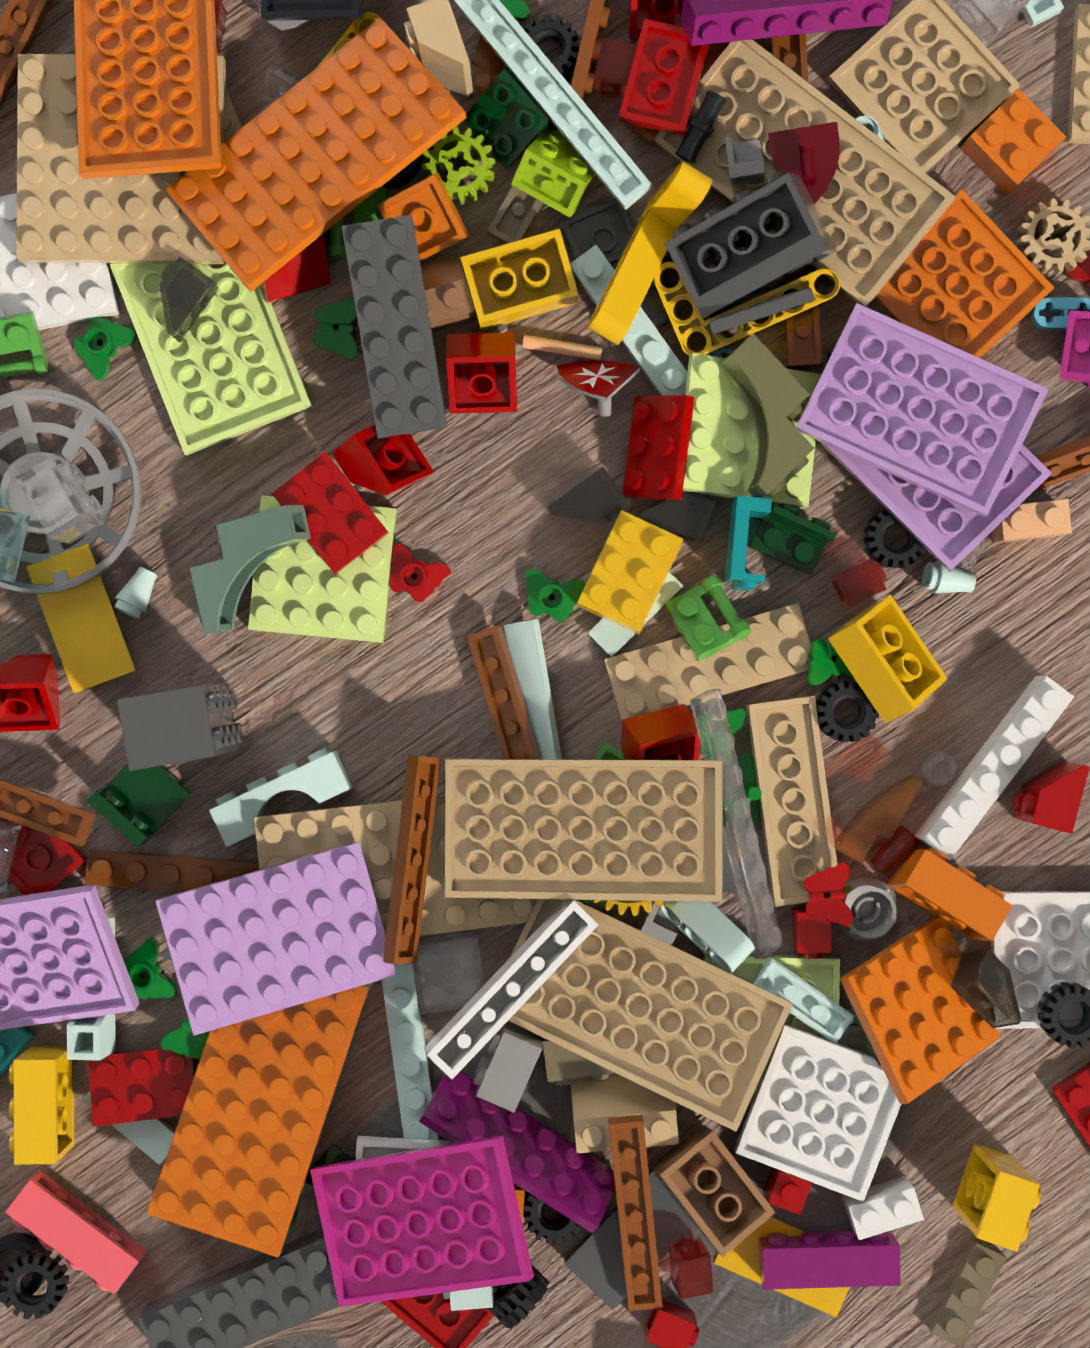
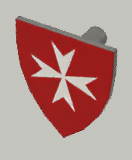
M579 361L556 366L560 379L568 387L575 390L576 393L598 399V412L603 417L612 414L611 397L641 371L640 366L615 361Z

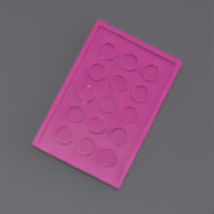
M503 1135L320 1165L310 1170L339 1307L527 1282L534 1277Z

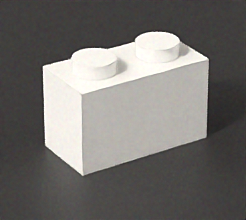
M906 1176L870 1186L864 1202L847 1195H842L851 1227L858 1240L924 1220L914 1186Z

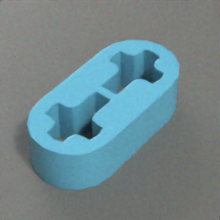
M1076 297L1043 298L1030 311V322L1036 329L1042 331H1067L1069 311H1076L1080 306L1082 311L1090 312V299ZM1047 306L1048 312L1059 313V316H1054L1046 322L1045 317L1040 316L1039 312Z

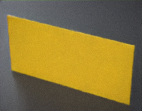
M85 544L26 566L32 584L54 583L53 573L66 570L69 580L94 568L96 562L89 544ZM101 575L81 586L63 592L36 594L74 694L136 671Z
M770 1217L727 1255L722 1257L718 1253L714 1264L762 1284L760 1279L759 1237H767L768 1234L775 1232L785 1233L788 1236H801L804 1231ZM850 1287L773 1290L837 1317Z

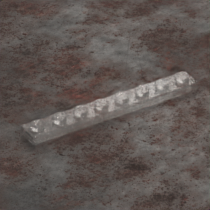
M711 689L690 699L704 759L723 760V836L748 937L755 947L752 952L754 959H766L783 946L782 934L778 927L774 911V901L771 897L766 878V868L762 862L758 836L755 832L750 813V803L747 800L742 780V771L739 767L734 748V738L731 734L726 715V705L722 699L721 690Z

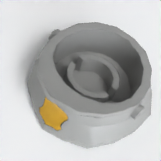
M866 877L852 880L842 888L845 892L843 901L850 908L853 916L851 926L844 927L840 925L844 933L852 939L859 941L883 939L899 920L895 892L886 883Z

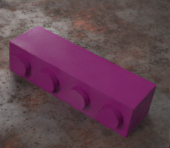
M847 1230L837 1231L835 1235H822L818 1232L809 1231L802 1233L801 1236H788L785 1233L775 1232L768 1234L767 1237H759L760 1279L764 1290L901 1286L900 1245L894 1234L888 1231L862 1240H858L854 1232Z

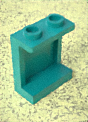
M737 496L730 502L723 583H731V589L751 591V589H756V585L765 582V575L746 573L745 565L749 517L764 518L770 514L772 499Z

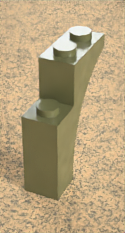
M753 333L735 348L720 365L738 384L745 395L755 420L758 437V457L748 491L753 497L762 498L768 495L772 498L786 485L783 479L790 472L795 475L807 465L809 459L806 456L814 449L810 442L790 422L805 408L801 402L810 394Z

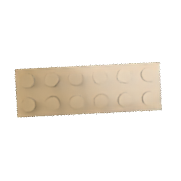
M799 603L741 619L747 622L752 630L751 633L744 639L697 662L683 637L604 659L621 721L681 704L687 706L808 671L811 643ZM728 623L718 626L722 633L730 629Z
M815 696L748 704L746 709L756 784L762 792L759 806L772 903L775 907L806 903L810 899L809 892L806 891L803 885L804 879L816 872L823 873L825 869L837 866ZM826 892L824 894V897L826 899H829L830 894Z

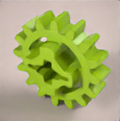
M454 127L453 135H444L440 142L437 141L431 146L433 151L423 152L424 159L429 163L423 164L422 170L423 173L430 174L425 179L437 173L436 167L440 168V171L446 172L447 182L443 181L451 199L453 200V197L456 196L459 198L460 204H464L465 196L470 195L476 201L478 200L476 192L478 189L485 193L488 191V185L485 180L494 181L495 178L494 173L488 169L496 167L494 158H487L492 154L491 145L482 147L484 143L483 135L473 139L470 128L465 131L464 135H460L458 127ZM457 145L456 147L448 151H445L447 148ZM471 149L479 155L482 164L472 159ZM459 161H464L465 167L461 166L459 171H455L453 165H458ZM470 180L473 181L472 183H470V184H468V185H466V186H461L462 184H464V183H466V182H468V181H470Z

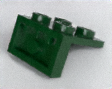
M508 68L501 71L466 113L467 118L464 119V122L477 136H484V144L486 146L491 145L492 153L506 168L511 167L543 129L555 127V124Z
M781 503L780 507L773 505L771 513L762 518L749 548L807 575H812L825 545L834 541L837 533L830 531L831 525L821 519L812 517L810 521L798 516L800 511L788 504Z
M127 763L105 788L96 790L86 801L136 847H139L151 839L190 796V792L162 766L129 771Z

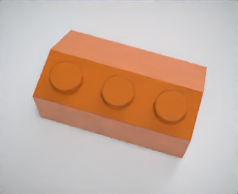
M931 847L928 850H915L886 883L892 890L932 916H941L946 920L949 927L969 940L993 941L1013 907L1012 904L1004 900L1006 895L1002 891L991 885H987L985 888L975 881L977 876L961 866H958L956 869L946 862L948 857L945 854Z

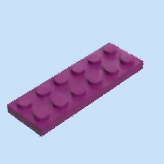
M460 1071L453 1079L445 1073L418 1122L451 1143L503 1135L513 1183L593 1233L599 1227L615 1189L614 1170L588 1153H577L576 1145L519 1108L512 1112L477 1097L478 1085L474 1084V1080Z

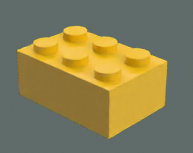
M560 229L460 257L481 331L578 304L579 294Z
M621 510L577 602L578 607L640 635L681 549L683 538Z
M891 594L862 610L828 638L885 724L913 711L948 679Z
M33 1045L14 1059L9 1068V1082L14 1084V1097L11 1098L9 1104V1116L11 1119H14V1132L10 1135L9 1150L10 1153H14V1165L57 1164L74 1146V1060H67V1045Z
M974 1143L952 1206L976 1238L1017 1252L1020 1242H1024L1028 1236V1219L1031 1211L1039 1204L1041 1197L1040 1184L1013 1156Z

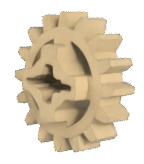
M1053 198L1047 203V208L1042 202L1038 203L1034 208L1035 212L1029 211L1025 215L1024 219L1027 223H1022L1018 227V231L1025 235L1017 240V245H1025L1026 249L1023 251L1025 257L1030 256L1032 258L1031 263L1034 266L1037 264L1042 265V274L1047 273L1050 268H1053L1055 275H1059L1063 272L1064 266L1070 272L1077 266L1076 262L1081 263L1087 258L1084 251L1090 250V241L1086 240V238L1090 237V228H1086L1085 224L1090 220V216L1081 218L1078 215L1082 209L1080 205L1074 210L1069 209L1070 200L1066 199L1061 206H1058L1056 199ZM1038 223L1039 226L1037 227V230L1039 231L1038 239L1035 240L1034 233L1036 225ZM1062 233H1065L1060 239L1056 238L1054 240L1050 239L1049 241H1046L1051 235L1054 236L1057 234L1060 235ZM1074 234H1076V245H1075V246H1074V244H1073V242H1072V239H1073V235H1074Z

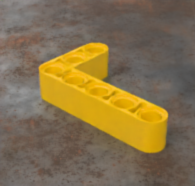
M682 161L656 191L644 209L589 321V329L616 345L620 344L627 334L667 252L665 243L673 239L671 233L677 230L699 206L710 189L713 179Z
M663 263L659 266L654 276L655 286L680 345L689 356L692 353L709 354L830 300L837 295L841 285L840 278L834 271L826 268L819 269L707 320L706 318L702 319L680 273L679 282L674 288H668L664 285L662 277L667 269L674 268L679 273L675 263ZM823 274L832 276L835 281L833 291L827 295H822L815 289L816 279ZM807 287L812 288L814 301L802 304L796 309H787L770 315L765 323L752 321L738 326V332L733 337H726L721 332L717 334L712 333L709 323L713 319L781 297L789 289L801 290ZM681 300H687L693 306V314L687 320L680 319L676 314V306ZM696 331L701 332L706 337L707 343L702 351H695L689 345V337Z

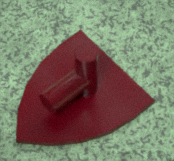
M831 122L768 133L775 169L777 172L783 171L784 174L788 172L801 176L815 205L827 191L836 172L839 160L838 123Z

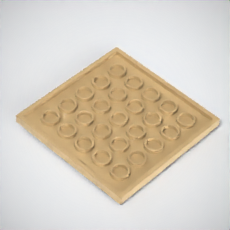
M18 54L16 260L20 263L224 264V260L165 190L187 171L82 179L79 174L75 54ZM217 56L220 136L222 144L225 142L226 60L224 56Z

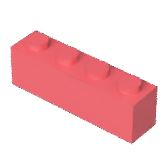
M40 1170L29 1180L5 1212L11 1216L12 1222L17 1227L24 1230L28 1229L38 1237L39 1242L45 1248L56 1250L65 1257L70 1267L78 1271L82 1270L92 1278L93 1283L98 1288L110 1291L114 1295L146 1253L145 1249Z

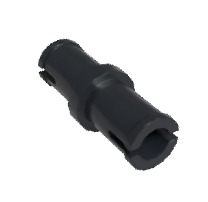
M710 90L706 92V96L694 118L691 117L688 122L689 129L675 155L691 164H695L696 158L707 137H712L715 131L712 127L724 104L727 102L724 97Z

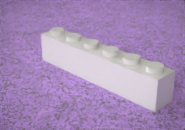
M1035 676L915 834V837L929 848L931 847L942 852L948 857V860H951L1074 696L1048 676Z
M565 899L424 1047L426 1055L453 1079L589 936L598 924L574 900Z

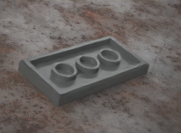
M616 198L572 215L571 218L568 217L559 221L574 260L597 245L614 270L635 230L628 209L625 210ZM653 279L640 306L657 329L671 323ZM608 340L611 348L616 346V344Z
M651 1169L649 1171L659 1263L695 1224L655 1171ZM617 1205L600 1222L599 1227L593 1233L590 1232L564 1259V1264L612 1310L627 1296Z

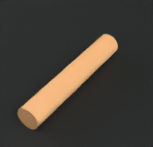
M524 335L522 348L598 361L601 359L602 347Z

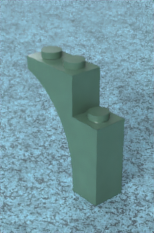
M285 505L216 525L218 545L222 550L224 559L190 568L192 576L191 585L196 593L199 620L205 634L234 630L238 603L253 573L263 562L279 550L311 539L304 505Z

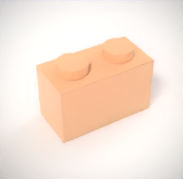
M1069 499L1020 504L992 531L993 543L1071 534Z

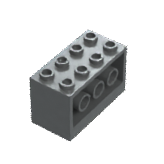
M783 171L776 172L763 181L765 186L755 191L747 189L732 198L733 205L724 209L718 206L703 214L702 218L704 221L698 225L691 227L690 224H687L671 233L673 239L666 242L665 245L702 319L715 317L742 304L837 251L801 176L788 172L784 174ZM778 217L783 218L784 221L781 230H776L775 228ZM747 235L752 236L750 247L745 246ZM717 252H720L721 254L719 264H716L715 261Z
M228 684L199 685L117 700L129 771L214 757L240 750L239 743H243L240 723H235L233 710L237 709L236 694L233 689L229 690Z

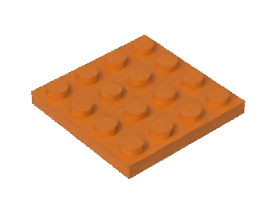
M961 189L955 195L956 197L951 205L874 299L892 319L981 358L1055 287Z
M941 916L931 918L840 978L900 1104H909L1001 1037L999 1030L995 1029L993 1018L948 924Z

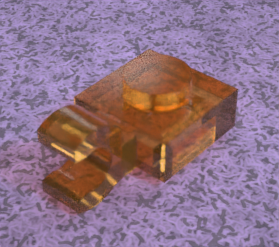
M480 35L472 63L473 66L479 67L475 79V91L484 93L491 85L494 74H500L507 66Z

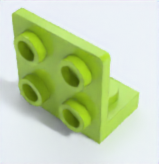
M547 128L526 149L511 185L571 218L587 185L596 174L559 130Z

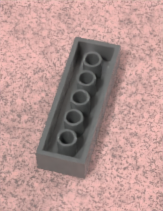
M412 215L342 226L378 438L447 428Z
M323 1229L283 1245L279 1257L264 1253L147 1304L138 1320L150 1348H244L339 1307Z

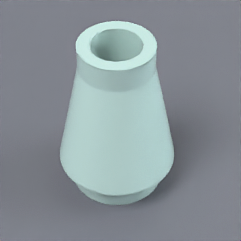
M938 560L934 563H927L922 575L923 588L929 589L932 594L971 593L976 584L975 573L966 572L957 567H954L949 572Z
M139 567L133 577L115 597L117 602L114 608L135 619H139L142 613L146 614L157 575L143 567Z

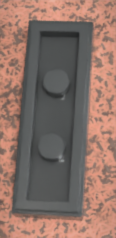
M807 287L713 319L709 324L712 333L717 334L814 301V294L812 288Z

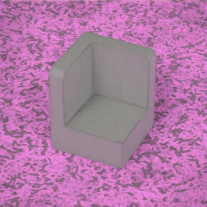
M732 137L725 138L731 187L763 182L765 180V170L760 140L733 144Z
M652 901V911L650 913L645 911L638 928L641 932L672 946L677 935L675 931L676 926L663 914L660 906Z

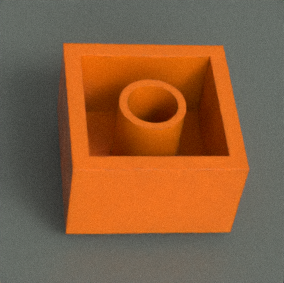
M1018 88L966 140L960 149L1008 196L1066 136Z

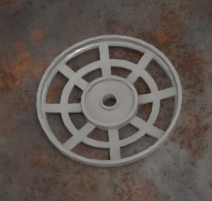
M34 388L0 395V410L13 406L19 426L0 435V451L7 444L20 437H23L27 451L26 455L21 456L11 465L0 459V475L3 476L0 485V509L8 510L5 511L6 515L16 524L6 540L0 536V571L10 557L28 563H37L85 544L90 546L98 537L114 546L111 552L94 568L69 580L66 570L53 573L54 583L49 584L24 583L0 574V587L21 593L48 594L63 592L81 586L100 575L115 562L127 546L135 530L141 507L142 487L139 467L133 450L122 431L107 415L94 405L74 395L56 390ZM27 402H57L81 410L82 413L74 429L51 422L33 423ZM94 419L101 423L116 439L128 465L109 470L108 464L101 452L86 438ZM36 433H53L69 439L58 456L53 453L41 452ZM80 447H83L93 458L100 473L81 478L77 469L71 464ZM131 479V511L127 525L121 535L106 525L113 506V484ZM40 484H47L50 487L51 495L47 501L39 503L34 496L35 489ZM103 487V504L100 515L96 519L82 510L85 491ZM74 521L90 530L77 544L63 550L61 530L67 528ZM28 532L46 534L49 553H30L18 549V546Z

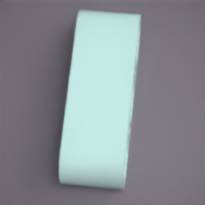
M664 901L665 904L660 907L663 914L719 968L730 974L754 951L755 947L751 940L711 902Z

